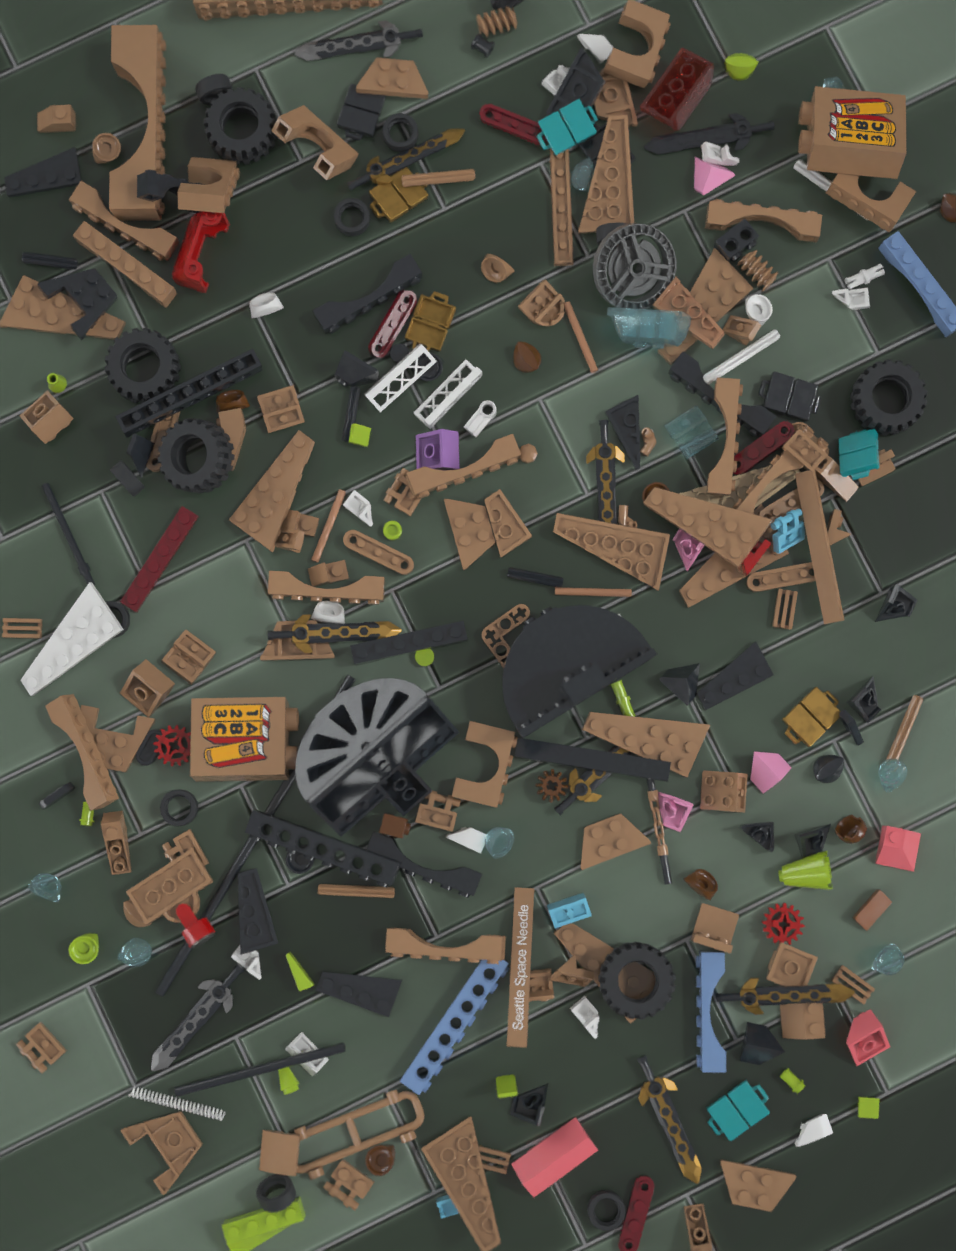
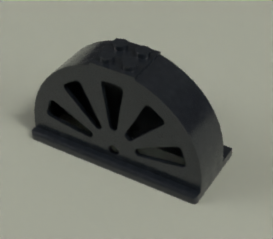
M586 605L567 606L558 609L557 607L552 609L550 606L541 612L539 618L535 619V617H532L524 622L523 631L515 640L507 656L503 672V697L508 715L523 739L648 662L657 653L654 648L650 647L644 636L635 626L614 612Z
M381 678L361 683L346 691L343 690L315 715L314 720L309 725L300 743L296 758L295 771L299 790L308 805L340 837L385 798L404 817L432 792L431 788L418 775L416 770L460 732L433 700L413 683L394 678Z

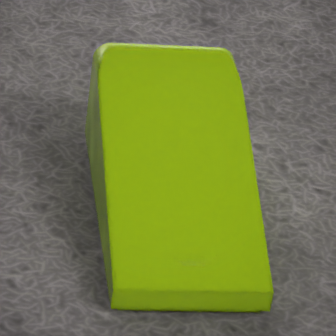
M291 952L287 953L286 958L298 990L302 991L314 986V982Z
M514 1074L496 1077L499 1098L516 1096L518 1094Z

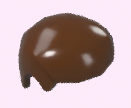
M854 815L844 817L835 828L836 835L848 844L859 842L867 831L865 822L860 817L856 818Z

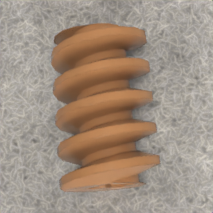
M506 6L504 12L499 8L497 14L492 10L490 16L485 12L483 19L479 14L476 15L479 32L481 35L484 33L486 37L489 36V31L496 35V29L503 33V27L510 31V25L517 29V20L513 7L511 10Z
M757 250L746 254L737 263V266L743 264L742 271L749 269L746 275H753V282L759 280L757 287L764 285L762 292H764L776 280L778 272L771 274L773 267L771 266L766 269L765 267L768 262L761 263L760 261L763 256L755 257Z

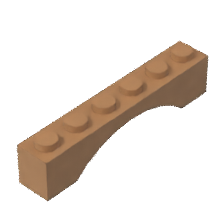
M80 181L69 198L75 211L81 214L85 212L92 221L96 223L102 222L105 224L104 227L111 232H119L120 237L128 242L130 240L134 241L138 248L146 251V249L151 251L152 256L160 261L162 259L169 261L180 243L176 236L162 228L141 229L119 221L105 208L98 191Z
M715 199L708 204L705 228L724 231L738 224L743 219L747 221H765L783 227L797 240L817 242L820 237L822 215L817 214L815 211H807L805 213L799 212L797 209L780 210L776 206L764 208L758 204L748 206L743 205L741 202L724 203L723 200Z
M84 221L73 234V237L80 245L113 266L165 308L177 295L173 286Z
M717 377L715 380L714 400L724 417L726 442L721 459L708 474L706 494L730 496L731 491H735V480H732V475L737 469L734 453H738V442H735V437L740 431V423H737V415H741L742 406L738 403V399L743 393V385L740 384V379Z
M510 434L495 440L492 447L481 459L465 468L443 471L424 466L406 473L405 478L413 498L419 496V499L429 496L431 491L437 490V492L447 489V486L450 484H462L466 478H478L483 475L482 472L488 470L490 472L497 471L504 464H507V466L513 465L518 462L517 459L520 458L521 452L514 435Z
M783 446V453L780 456L777 454L770 461L772 466L768 470L764 469L757 478L760 480L756 485L752 483L745 491L747 493L743 500L740 498L733 507L736 510L753 514L760 494L773 479L786 472L798 470L804 464Z
M269 571L268 594L272 596V599L284 600V597H292L291 600L303 601V598H311L310 601L314 602L330 599V602L333 603L349 600V603L352 604L368 601V604L379 605V602H384V577L364 576L357 582L345 587L322 589L304 584L289 572Z
M74 694L62 695L47 704L46 709L52 723L59 726L69 735L79 751L84 770L83 794L90 811L104 808L119 799L116 788L113 786L109 772L103 763L101 754L97 749L93 735L90 733L86 719L80 710Z
M388 928L386 952L391 953L393 957H403V954H410V958H422V955H428L429 959L441 960V957H448L449 961H460V958H468V962L479 963V959L487 960L488 964H499V961L505 959L506 936L486 934L465 946L442 947L425 941L411 929Z

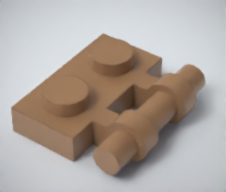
M402 468L400 473L396 474L391 488H388L385 492L386 496L383 501L390 504L393 498L396 499L397 502L394 507L411 517L421 499H419V496L413 498L405 478L406 473L409 471ZM401 484L406 485L402 494L397 493Z
M432 790L425 797V799H429L428 805L420 803L415 822L453 832L457 813L450 810L451 806L459 807L461 800L452 797V795L444 796L437 794V791ZM434 802L446 804L445 809L433 807Z
M191 829L173 839L176 844L174 848L170 846L169 842L162 845L165 851L164 855L166 859L169 858L170 862L177 858L175 855L177 852H180L182 855L192 848L204 866L209 864Z
M39 1022L25 1035L30 1041L27 1045L23 1040L16 1044L21 1050L20 1053L26 1056L32 1062L31 1066L34 1069H38L41 1074L48 1069L43 1064L45 1060L52 1065L67 1051L42 1022ZM33 1047L41 1054L39 1058L32 1051Z
M342 1158L331 1174V1177L336 1180L335 1184L332 1185L327 1181L323 1188L329 1192L330 1196H335L341 1200L344 1206L347 1208L349 1206L356 1210L359 1203L353 1200L354 1197L357 1195L363 1199L375 1181ZM341 1185L351 1191L349 1195L339 1190Z

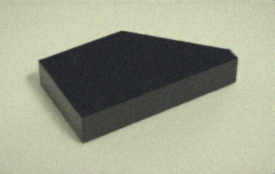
M845 709L839 712V716L847 732L852 734L855 744L859 746L864 741L856 721Z

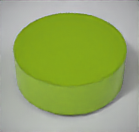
M396 521L387 522L383 527L384 536L388 540H397L402 534L401 525Z
M431 649L416 651L415 660L420 666H429L434 661V653Z

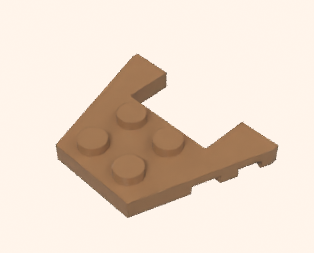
M81 705V712L86 719L87 726L93 735V740L101 754L106 769L127 772L136 756L137 750L156 719L137 715L134 735L97 729L96 723L100 708Z
M182 1111L128 1126L121 1130L130 1146L148 1134L169 1165L170 1169L153 1180L163 1195L167 1193L203 1144Z

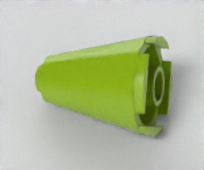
M822 851L783 865L782 870H778L780 882H784L785 886L824 890L833 889L829 857H825L828 856V851Z

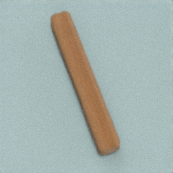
M474 169L403 175L401 182L404 187L471 181L475 179Z
M914 695L910 701L885 761V764L890 767H895L922 705V697Z
M319 884L318 894L393 898L395 896V888Z

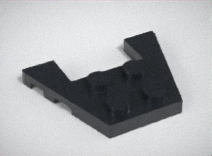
M95 268L37 284L39 290L47 299L65 290L85 314V316L70 324L71 329L80 340L86 337V333L96 325V321L118 299L117 294Z

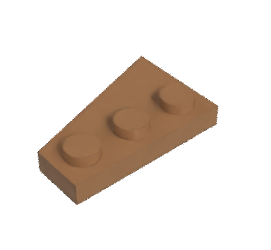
M500 489L484 499L500 558H502L530 539L532 535Z

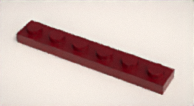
M181 506L120 603L138 613L199 518L198 515Z

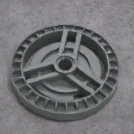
M642 223L624 224L611 231L598 246L593 262V277L598 292L609 304L626 311H640L652 307L654 302L673 281L676 272L675 251L669 239L655 227ZM636 234H644L656 243L661 252L662 264L656 248L644 239L637 243ZM636 263L637 268L633 271V265ZM607 273H608V278H609V280H610V282H611V284H612L611 287H610L609 282H608V279H607ZM659 279L655 287L645 296L633 300L623 299L625 295L637 296L647 292Z

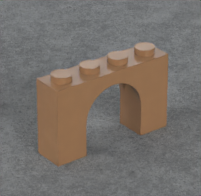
M627 0L623 7L619 24L640 32L647 40L648 53L634 56L613 48L608 55L603 72L642 88H645L648 82L652 83L655 76L653 68L658 65L660 60L658 52L662 50L665 44L663 36L664 33L667 34L670 27L668 22L670 15L634 0Z
M304 105L279 116L271 130L284 143L299 137L307 138L317 143L324 152L320 154L313 168L326 180L350 169L359 155Z
M191 157L188 164L189 182L207 185L181 183L177 192L178 209L224 213L226 207L230 205V197H233V188H236V180H239L240 171L239 168H236V161Z
M838 173L826 194L889 233L916 193L915 190L900 182L888 199L882 201L872 200L866 197L859 189L858 177L860 175Z
M470 721L465 740L486 745L493 749L499 760V768L492 779L483 783L456 778L452 797L496 808L498 804L502 805L504 793H501L502 785L506 786L509 776L505 772L507 766L511 767L513 760L510 751L511 747H516L518 737L514 736L515 732Z

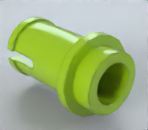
M83 802L82 816L79 819L81 821L80 825L92 826V823H95L93 820L94 810L90 811L87 802Z
M789 1068L780 1075V1078L792 1088V1092L795 1091L798 1094L805 1087L804 1081L799 1080Z

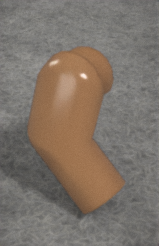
M646 427L641 431L645 445L640 453L648 457L657 441L653 430Z
M619 505L618 523L637 528V522L628 516V506Z

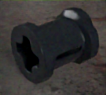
M478 33L471 44V49L480 51L484 54V57L488 58L494 49L495 42H489Z

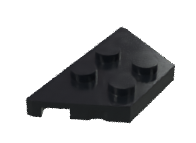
M580 48L546 112L547 115H551L556 111L560 113L561 108L577 99H580L584 108L587 106L593 107L600 94L605 80L583 48Z

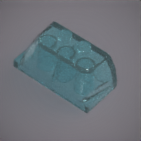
M608 307L607 315L613 318L615 330L621 341L626 344H634L636 348H645V345H652L654 349H664V346L678 347L686 338L691 325V316L683 311Z

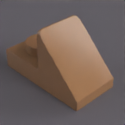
M731 315L722 330L724 334L744 345H748L749 341H753L761 324L755 320Z
M837 509L831 512L827 525L830 546L851 535V533L837 529L841 527L843 517H841L842 511Z
M289 510L281 528L300 530L305 532L304 535L315 537L319 518L300 514L299 511Z
M280 528L281 533L279 537L277 536L274 546L300 553L305 532Z
M345 560L328 564L324 562L308 568L312 587L349 579Z
M574 955L550 976V980L586 987L594 980V972L587 971L584 968H576V955Z

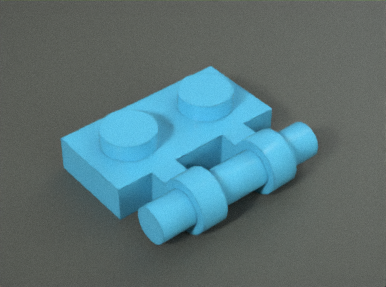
M801 509L790 510L784 517L780 516L771 523L772 530L778 529V532L772 535L773 552L780 554L805 539L804 522L799 520V516L802 515Z

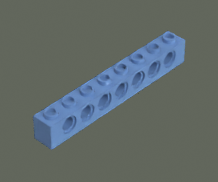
M504 959L499 961V964H488L487 960L480 961L400 1079L402 1084L418 1095L422 1091L426 1092L431 1085L429 1080L433 1074L437 1076L443 1067L440 1065L444 1058L449 1059L454 1051L452 1049L454 1043H459L464 1037L465 1033L462 1031L466 1026L470 1027L476 1019L474 1014L477 1009L480 1011L487 1003V1000H485L488 993L493 994L498 984L496 981L500 976L503 978L508 972V961ZM487 968L495 971L493 978L488 979L484 976V971ZM475 985H482L484 992L476 995L473 992ZM470 1001L473 1004V1008L470 1011L463 1010L461 1006L463 1002ZM455 1017L460 1018L462 1021L461 1026L453 1027L450 1023L451 1019ZM442 1034H448L451 1040L449 1043L443 1044L439 1037ZM435 1050L439 1053V1058L431 1060L428 1053ZM425 1067L428 1070V1074L422 1077L417 1073V1069Z

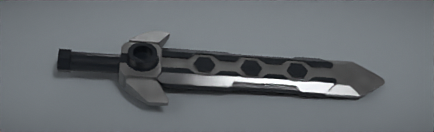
M384 20L378 22L383 30L304 43L295 52V56L306 61L386 48L383 57H391L399 49L400 40L423 37L422 28L399 33L398 28L394 24Z
M237 964L224 981L212 979L203 981L198 986L199 989H209V991L204 994L181 1024L155 1051L152 1057V1071L168 1068L184 1049L185 1045L222 1005V1002L225 1012H229L233 1005V994H231L229 986L240 973L244 972L243 966Z

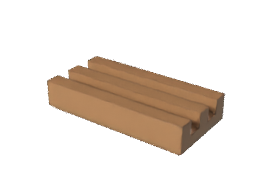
M778 589L772 627L792 630L797 591ZM782 594H785L781 624H778ZM789 595H791L792 600L789 613L788 625H785Z
M3 618V638L42 639V619ZM8 623H38V627L8 626ZM8 630H30L38 632L37 634H9Z
M844 965L840 967L831 980L835 984H842L837 980L840 977L863 994L862 998L857 994L852 996L863 1005L875 990V988ZM845 971L868 988L867 992L845 977L842 972Z
M479 1146V1150L482 1152L506 1157L504 1161L481 1155L482 1160L504 1165L502 1168L483 1163V1168L506 1174L511 1153Z

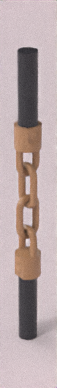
M647 779V793L654 818V830L658 841L657 851L661 860L665 885L672 884L667 856L669 854L668 847L665 844L664 828L659 811L658 790H656L655 781ZM653 801H656L657 807L653 808ZM659 825L661 827L662 834H658L657 826Z

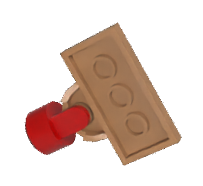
M192 848L126 891L146 925H149L162 915L172 922L182 923L185 930L181 934L190 948L202 945L215 935V930L207 917L200 920L196 917L200 907V899L197 892L212 883L213 880Z

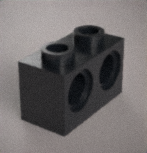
M743 219L717 239L713 247L728 262L731 260L735 262L743 255L742 252L748 249L749 251L757 245L756 241L759 235L750 223ZM747 234L749 239L743 240L740 235ZM732 245L735 250L728 251L725 246Z

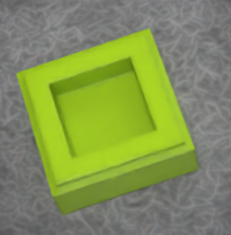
M352 424L349 443L368 447L371 428Z
M858 1096L857 1116L878 1119L879 1098Z

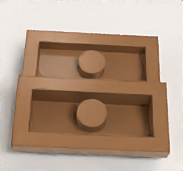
M294 385L257 396L268 433L305 422Z
M185 630L174 642V646L161 662L192 685L212 660L216 651L188 630Z
M263 1130L259 1170L296 1176L300 1134Z

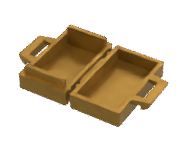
M406 167L391 176L394 178L393 182L379 184L369 191V195L374 200L369 207L377 218L386 216L390 223L407 213L409 209L414 208L428 198V193L425 191L427 185L404 187L401 182L402 176L412 175V172ZM377 204L383 213L380 214L374 205Z
M435 291L431 297L420 296L413 314L414 317H412L405 335L406 340L413 342V349L416 347V344L421 343L427 347L426 350L428 352L430 349L441 351L448 332L447 329H449L456 311L455 306L448 304V296ZM434 297H438V298L444 299L445 301H444V302H441V301L435 300Z
M818 687L813 688L782 719L788 726L784 734L794 744L803 741L807 747H811L840 718L839 712L841 711L836 707L839 701L829 691L822 693ZM826 695H828L835 703L833 704V703L826 697ZM792 730L799 738L796 739L789 731Z

